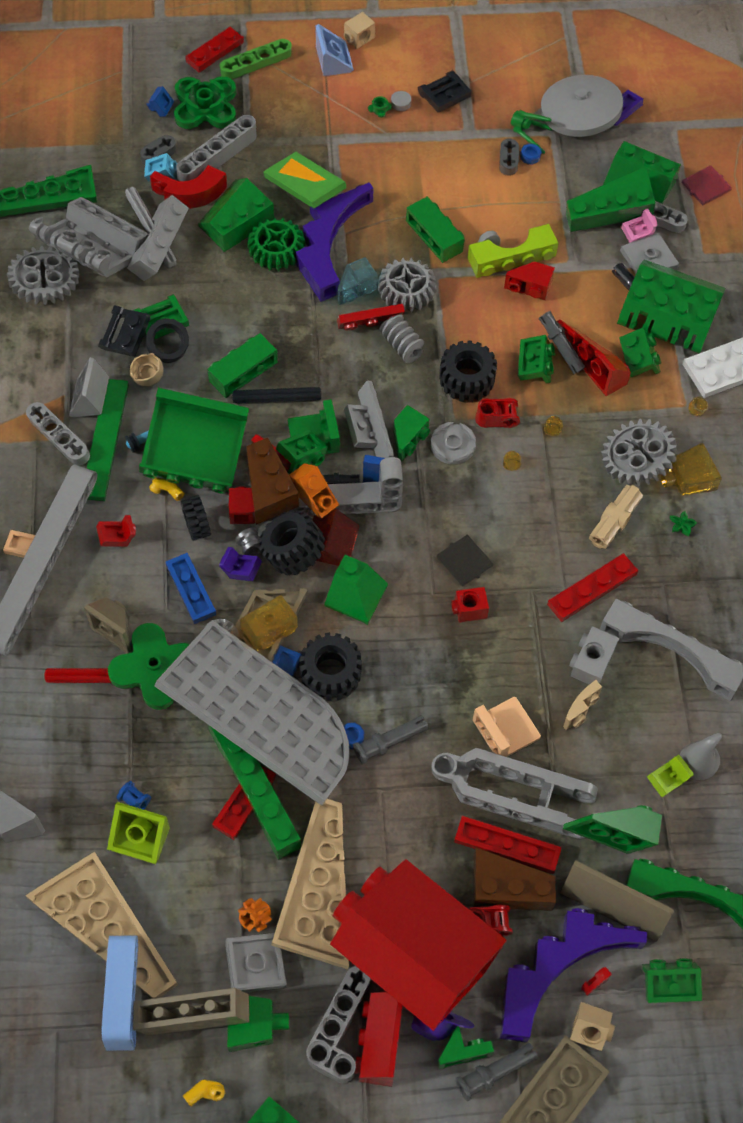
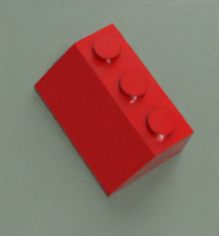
M387 992L371 993L370 1001H364L362 1017L367 1018L366 1029L360 1028L358 1045L363 1046L362 1057L357 1056L355 1074H360L359 1082L392 1087L403 1005Z

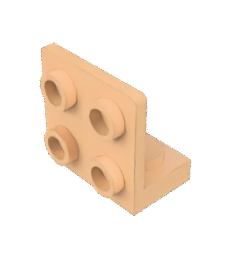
M512 697L488 711L484 705L474 710L473 722L495 754L508 757L539 740L541 737L516 697Z

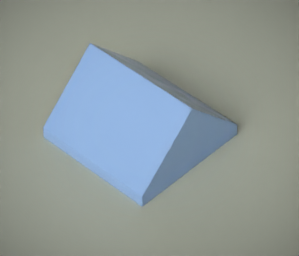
M317 24L316 50L323 76L351 73L354 69L346 41L320 24Z

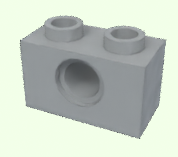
M592 626L589 634L584 633L578 645L582 647L580 653H574L569 664L573 668L571 677L587 684L597 680L600 684L617 646L619 637ZM587 654H595L598 658L592 659Z

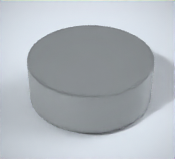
M405 91L393 93L391 96L392 108L397 111L409 109L411 106L410 94Z
M495 231L483 233L478 242L490 240L497 246H499L501 241Z

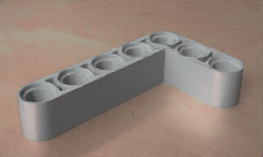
M395 457L381 460L379 482L328 484L339 506L327 515L379 513L399 510L402 506L403 491L401 460ZM300 498L299 507L292 509L296 512L298 510L303 511L308 516H317Z

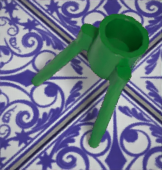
M522 110L515 111L510 123L514 126L513 131L520 134L530 144L537 145L541 149V153L545 154V150L522 130H528L530 125L533 124L551 131L553 129L548 125L533 119L551 122L552 119Z

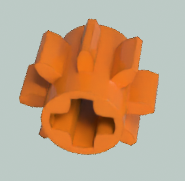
M251 897L243 902V907L238 910L240 913L239 921L249 932L254 929L258 932L262 931L267 927L266 923L272 920L270 917L271 909L265 901H262V898L254 901Z

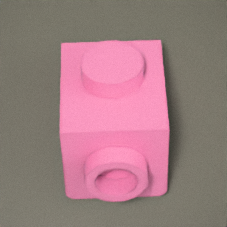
M645 209L642 216L623 223L621 228L629 243L653 235L657 228V219L654 215H651L649 209Z

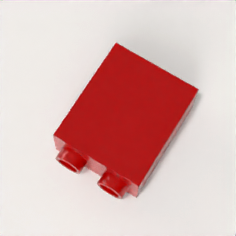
M405 859L390 873L379 866L362 886L360 892L364 894L363 897L352 890L343 898L332 915L341 925L330 945L434 1031L485 975L507 940Z

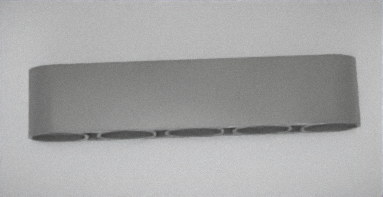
M251 115L239 117L179 161L176 166L178 181L195 179L208 165L216 169L254 142L257 138L255 118Z

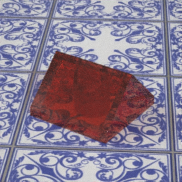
M337 509L332 510L322 519L314 515L313 522L322 531L325 538L323 543L325 545L324 551H321L322 555L316 561L339 566L344 555L352 556L360 526Z

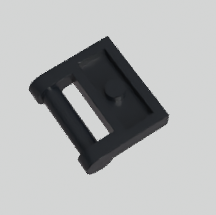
M453 70L447 72L446 76L428 85L423 84L418 87L419 95L425 98L438 113L471 97L472 93L471 89Z
M115 305L111 311L113 315L103 339H100L98 347L106 351L136 357L151 317L147 313L128 310ZM125 318L116 342L112 343L111 341L120 319Z

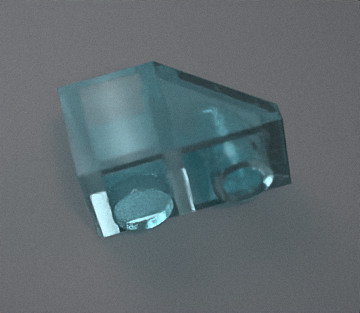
M366 257L346 265L337 289L339 305L351 302L357 297L370 294L378 289V275Z

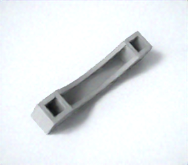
M616 598L602 621L600 630L619 637V642H649L676 652L697 670L708 690L731 701L743 679V664L740 661L730 659L722 655L717 649L701 644L695 637L686 636L677 631L674 626L664 624L656 620L651 614L635 609L629 602L620 601Z

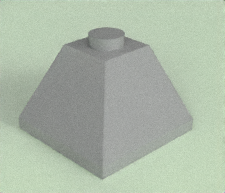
M0 791V839L4 842L43 835L45 829L38 816Z

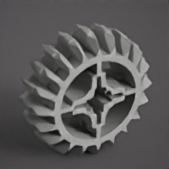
M412 257L409 261H405L402 258L401 262L394 259L393 265L387 263L386 269H382L381 275L378 278V291L381 294L382 300H386L387 306L403 303L404 310L409 309L411 313L414 308L421 310L422 305L427 306L429 301H432L436 292V278L433 270L429 269L427 264L422 265L420 260L413 262Z

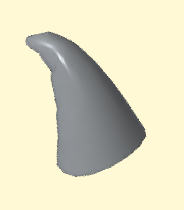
M716 733L703 740L692 742L681 750L680 756L694 773V776L691 778L706 780L718 771L720 755L715 747L721 740L722 734Z

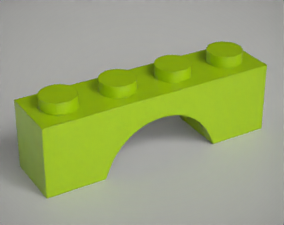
M546 224L529 229L527 240L518 247L503 248L495 245L490 240L470 244L468 261L476 278L490 276L493 273L509 271L534 261L538 262L556 257L559 243L550 225Z

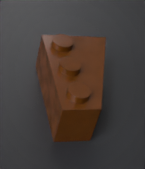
M265 438L246 446L256 525L274 518L283 512L299 507V492L270 440Z
M475 849L473 862V907L508 905L510 909L553 910L556 903L555 876L482 849Z

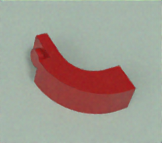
M210 165L198 177L189 181H177L157 171L150 175L152 190L155 193L163 195L164 200L173 195L189 207V209L202 207L213 202L227 188L226 173Z

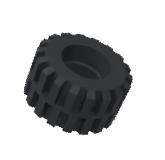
M468 340L467 343L460 341L458 345L452 344L450 349L444 351V356L441 358L439 379L441 387H444V392L446 394L450 393L451 398L455 399L457 397L461 402H464V400L473 402L474 399L479 401L483 395L487 396L490 390L493 389L497 371V360L494 359V353L489 352L487 346L482 347V343L477 342L474 344ZM470 368L478 373L467 375L458 370Z
M290 510L288 513L283 512L279 517H274L273 521L265 526L266 529L261 533L262 538L259 539V549L262 555L279 573H284L287 576H290L292 573L298 575L300 571H307L308 567L316 564L315 561L320 559L321 551H324L325 548L323 544L325 538L322 531L303 511L298 510L296 512L295 510Z
M325 633V637L322 638L319 634L315 636L314 642L311 639L307 642V648L303 647L301 651L302 656H300V675L303 685L320 697H326V701H332V697L341 700L343 694L346 697L351 695V689L356 690L362 673L361 652L357 651L355 642L350 644V638L345 636L343 639L339 633H336L335 636ZM335 659L343 663L345 668L337 674L328 675L319 671L317 666L324 660Z

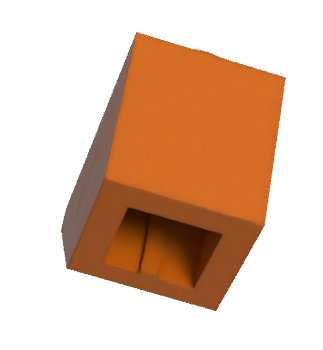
M304 463L289 474L299 492V498L319 518L322 519L339 506L338 501L317 466Z

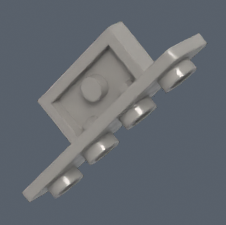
M367 380L358 392L361 405L347 404L343 409L353 445L357 448L374 449L376 457H393V447L390 444L388 430L385 427L376 391L372 381Z

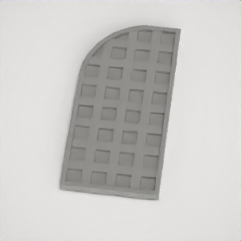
M213 620L155 683L156 688L321 806L347 770L349 762L348 738L344 726L333 708L322 697Z

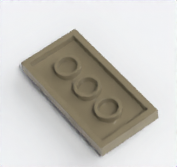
M565 1035L499 1123H573L610 1071Z

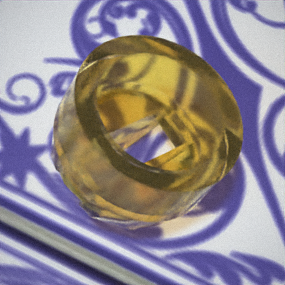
M694 397L688 406L689 413L697 417L703 415L708 409V403L702 397Z
M551 416L546 420L544 431L548 435L558 436L562 432L563 422L559 417Z
M513 450L507 452L503 458V467L510 471L520 469L522 463L520 454Z

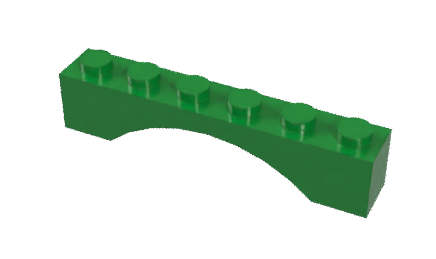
M208 725L211 736L247 796L277 859L280 860L301 849V839L258 760Z
M634 859L630 866L626 886L656 901L667 898H689L705 902L727 914L743 930V894L739 895L730 892L731 890L723 885L713 886L707 884L700 877L681 875L678 870L670 867L660 868L647 859Z

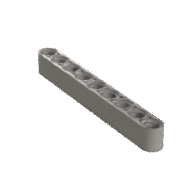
M73 464L68 471L0 603V654L7 656L15 644L95 486L97 472Z

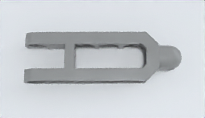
M475 748L461 757L450 753L439 754L434 758L431 767L435 778L452 784V788L461 803L569 837L585 838L563 829L565 823L576 819L567 817L568 814L550 809L548 805L552 793L583 803H594L598 788L589 782L479 748ZM479 770L540 789L541 793L537 807L517 801L518 798L513 797L509 799L493 794V791L489 789L484 791L468 786L466 782L469 773Z

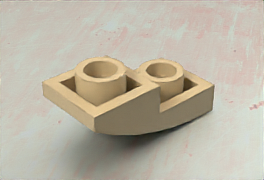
M597 680L589 684L573 702L563 726L565 730L572 726L577 728L586 721L589 707L600 699L599 694L602 686Z

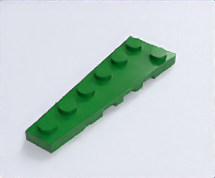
M91 165L66 171V175L54 178V175L48 176L46 180L41 182H26V185L23 187L15 188L12 186L2 189L0 191V217L68 207L69 202L80 197L92 203L97 202Z

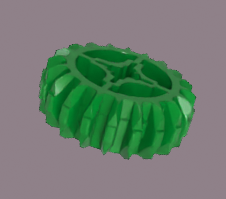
M274 217L273 221H269L266 218L265 223L258 222L257 227L252 228V233H249L247 245L249 255L253 258L255 264L260 263L261 268L268 266L269 271L272 268H276L279 271L281 267L287 270L288 265L295 266L296 252L305 247V239L302 230H299L298 224L293 225L291 220L285 222L284 218L277 220Z

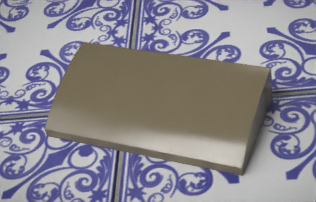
M576 860L560 894L624 926L640 928V931L647 932V938L655 942L661 936L674 909Z

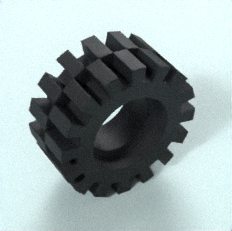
M196 495L180 500L192 541L211 536L209 522L200 496Z

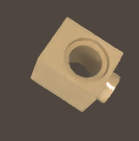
M359 13L344 23V38L358 49L375 38V22L365 13Z
M581 1002L573 1022L570 1040L602 1051L605 1041L610 1042L614 1033L615 1026L611 1024L612 1013Z

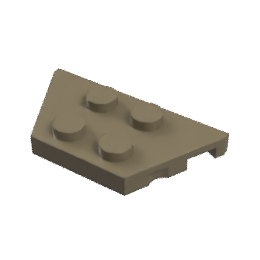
M304 588L300 589V591L285 592V589H275L273 591L254 590L235 625L239 632L240 640L272 662L308 594V590Z

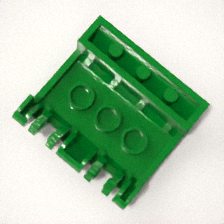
M644 259L627 294L617 324L626 327L632 312L634 314L629 328L634 329L637 325L639 314L647 316L643 327L648 332L651 321L655 320L650 332L655 338L667 342L674 327L675 331L670 343L675 345L678 341L680 330L683 329L689 331L683 348L688 349L693 335H697L691 351L700 353L726 288Z

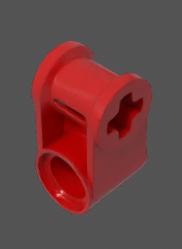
M514 398L483 399L478 403L475 421L484 428L516 427L520 423V417L517 416L516 410L518 401Z
M494 905L490 907L469 908L470 911L501 936L505 937L513 934L512 928L509 927L508 919L510 906Z

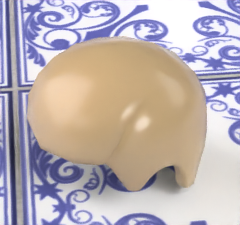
M153 353L148 355L142 354L134 358L130 365V376L138 385L152 386L158 383L163 376V364L160 358Z

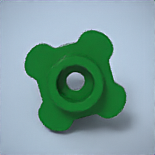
M382 96L375 97L372 100V105L368 106V111L374 112L378 117H384L386 112L392 109V104L388 103V100Z

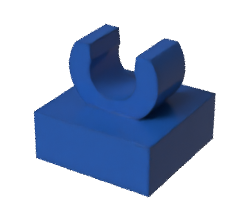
M161 86L156 88L149 103L146 105L151 111H156L162 117L167 115L174 100L166 89Z

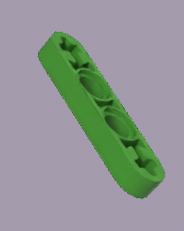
M279 39L225 59L220 63L221 76L234 79L285 60L292 55V44L287 39ZM269 54L270 56L268 58H262L260 55ZM246 60L252 61V63L248 65H245L242 62Z

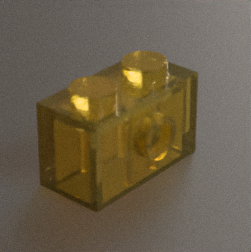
M282 595L239 619L241 631L255 651L271 647L277 639L282 636L287 637L291 635L298 627L297 616Z

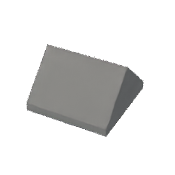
M90 357L77 378L69 417L101 415L109 376L94 358Z

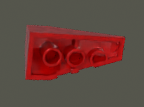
M561 319L557 321L560 327L564 328L567 339L586 366L583 370L605 396L628 384L631 372L626 363H623L618 356Z

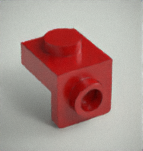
M125 515L121 522L99 521L96 526L100 546L127 547L136 535V526L132 523L131 515Z

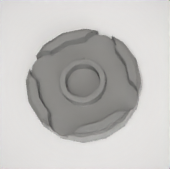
M447 422L434 430L431 438V451L441 462L461 464L473 456L476 449V437L469 427L461 423Z

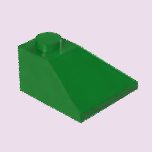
M344 555L334 574L324 606L368 625L388 587V583L367 563Z

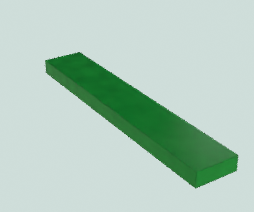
M108 380L101 415H98L90 458L87 464V469L97 472V480L87 500L105 501L129 388V382L125 380Z

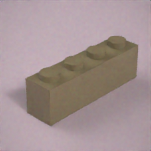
M237 988L134 1001L133 1030L148 1036L249 1023V994Z

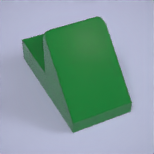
M457 1026L438 1060V1069L492 1057L494 1053L492 1042H484V1039L480 1038L469 1041L468 1046L464 1047L460 1028Z

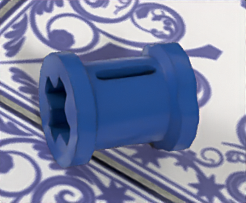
M129 781L120 789L116 799L144 810L148 806L151 796L148 794L144 795L135 787L134 782Z

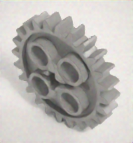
M40 246V250L32 247V252L29 253L23 250L24 256L17 254V260H11L12 266H8L7 273L9 287L12 288L14 294L18 293L19 299L26 297V302L34 299L35 304H38L40 300H43L44 305H46L47 300H51L53 303L56 302L55 298L64 300L63 294L70 296V290H76L75 284H79L77 262H74L73 258L65 256L63 253L61 254L57 249L52 251V247H49L47 250H44L43 246ZM41 262L45 264L46 288L42 287Z
M639 419L638 424L634 425L631 420L629 427L621 424V431L614 429L615 436H607L609 443L603 444L605 450L602 451V461L607 473H611L612 479L618 478L620 484L627 480L629 486L632 485L633 481H636L637 485L640 486L641 482L645 480L646 484L649 485L651 478L659 481V474L666 476L665 468L672 469L671 462H676L675 454H678L676 439L673 437L672 431H668L666 425L660 426L659 421L652 425L651 419H648L646 424H643L642 420Z

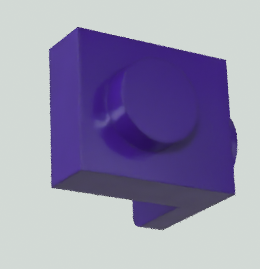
M228 547L219 566L230 579L253 581L262 561L258 556L238 554L233 547Z

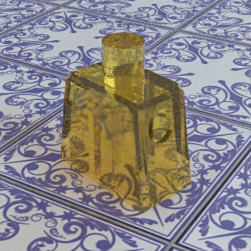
M703 443L677 455L676 462H671L673 468L668 469L669 472L666 473V476L661 475V481L665 488L676 485L683 496L716 491L722 480Z

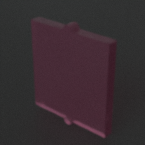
M711 165L682 180V184L690 191V195L694 196L702 205L732 189L723 179V175H719Z

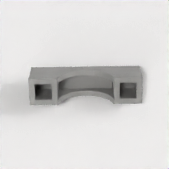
M173 195L159 204L152 218V221H154L152 231L145 242L134 253L127 267L128 270L143 281L158 272L189 207Z

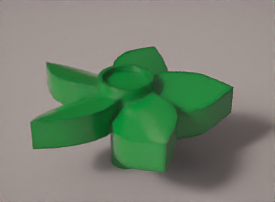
M686 511L681 513L680 518L674 515L669 516V519L675 523L672 532L681 530L684 535L689 537L691 528L697 525L694 519H688Z

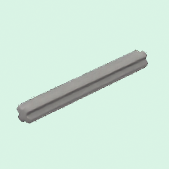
M127 188L125 190L126 197L144 229L150 234L154 226L152 216L136 188ZM170 248L163 260L167 268L175 267L177 264Z

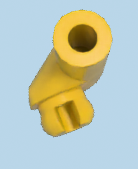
M157 477L153 479V483L149 486L150 490L155 494H159L161 490L167 491L176 501L181 500L185 495L177 484L170 483L164 478Z
M203 1079L182 1096L191 1107L201 1098L220 1101L225 1095V1089L220 1082Z

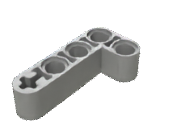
M356 966L351 967L347 971L306 1050L309 1066L339 1083H348L355 1076L356 1063L354 1058L338 1049L370 986V978ZM358 976H361L362 983L359 982L357 984L354 994L351 992L353 988V978L357 979ZM347 999L351 1001L353 1006L348 1011H342L337 1006L339 1001ZM329 1024H336L340 1031L335 1036H329L324 1031L325 1027ZM315 1049H323L327 1054L324 1060L315 1061L312 1059L311 1054ZM347 1062L351 1066V1071L346 1075H341L335 1069L337 1064Z

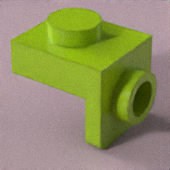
M678 754L649 774L647 778L659 795L664 797L694 776V773Z

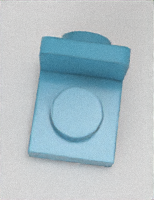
M167 153L145 161L144 177L151 181L150 175L157 171L171 179L177 180V162Z

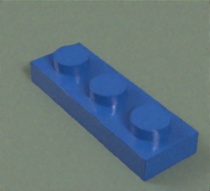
M188 553L166 561V567L193 623L197 624L216 616V610Z

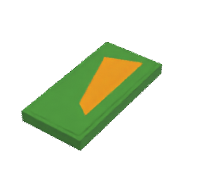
M297 152L263 171L266 179L313 209L347 188L344 180Z

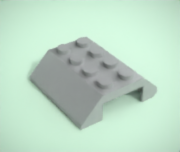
M83 197L68 203L65 219L48 227L42 223L43 217L34 219L29 225V231L37 239L105 277H109L127 267L134 253L149 236V233Z

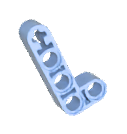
M137 935L109 936L102 1017V1041L106 1051L135 1050L136 1031L133 1030V1010L138 961Z

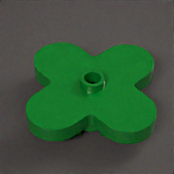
M224 76L216 77L213 80L209 79L210 82H201L200 79L193 77H184L178 80L175 84V95L182 103L174 110L176 124L184 129H192L207 121L216 128H226L236 120V110L229 103L236 96L235 82L231 78Z
M144 623L138 626L132 634L134 651L112 659L108 666V675L111 683L117 688L129 689L139 687L142 690L144 702L152 709L162 710L171 706L175 700L156 688L155 683L190 644L178 643L168 645L165 633L160 626L154 623Z

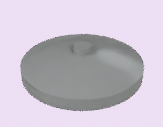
M576 75L564 78L550 86L541 100L542 116L552 119L551 122H544L554 131L574 137L591 136L609 129L618 121L623 111V97L619 88L611 81L594 75Z

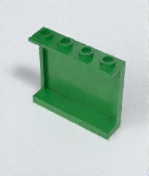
M158 388L142 461L139 464V473H143V476L156 479L157 476L166 478V481L174 484H179L180 482L189 483L190 487L202 489L203 487L212 488L213 492L219 494L229 492V488H232L249 408Z

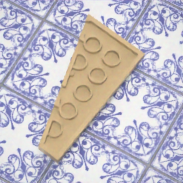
M327 799L322 806L315 801L271 946L348 969L349 960L330 945L341 925L332 915L346 896L342 803Z
M95 852L25 895L27 899L106 962L109 936L137 935L138 961L136 986L152 999L161 997L178 985Z

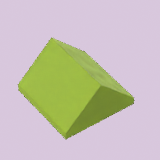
M117 802L115 804L107 850L156 864L170 830L167 816Z

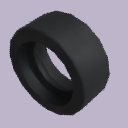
M164 318L157 320L147 332V350L149 353H153L160 358L162 363L178 361L184 356L189 346L187 329L175 319ZM164 328L175 330L181 339L179 348L170 354L159 351L154 343L156 333Z

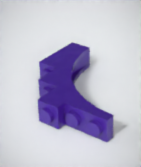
M370 182L357 186L355 189L338 194L314 209L310 207V215L315 221H310L303 225L304 239L308 247H304L296 252V266L320 302L340 294V280L333 269L330 258L332 243L338 230L346 220L359 209L373 202L374 188Z
M574 908L572 911H567L564 917L562 942H559L558 938L552 936H544L543 939H538L535 945L533 971L529 970V967L525 965H513V968L508 967L505 980L500 1039L528 1042L534 1015L542 996L550 984L565 969L579 960L601 951L620 948L642 949L647 943V932L640 931V928L635 926H625L624 929L614 928L613 924L606 922L594 925V914L587 913V910Z

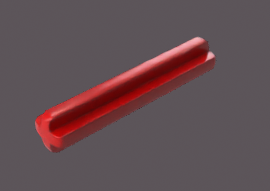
M47 668L44 675L47 683H111L108 668Z

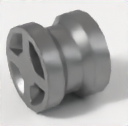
M256 528L245 529L237 535L235 540L239 546H242L244 555L255 556L261 552L259 549L260 538H258Z

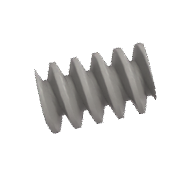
M396 315L386 320L380 326V333L392 345L394 350L398 352V355L403 358L405 363H412L421 356L424 341L419 339V335L414 333V329L409 327V323L404 321L402 315Z

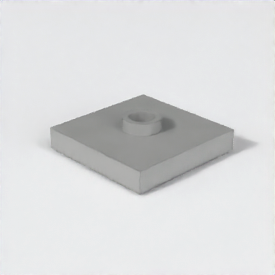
M659 233L625 244L620 249L635 274L644 259L673 270L679 266V262Z
M275 933L226 938L225 946L231 988H237L243 992H254L286 987L281 948L271 946Z

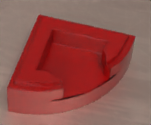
M603 967L595 973L593 978L585 982L581 989L588 996L608 981L612 974L607 967Z

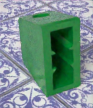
M249 996V1023L228 1025L227 1048L229 1052L273 1044V1030H289V1013H273V1002L271 999Z

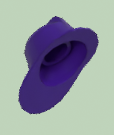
M452 1012L434 1031L415 1015L411 1023L413 1031L432 1041H440L447 1038L457 1026L463 1028H474L475 1026L468 1019Z

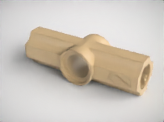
M626 485L614 503H609L601 516L600 522L589 536L594 546L599 549H606L616 534L625 528L632 516L631 513L643 498L639 488L634 485Z

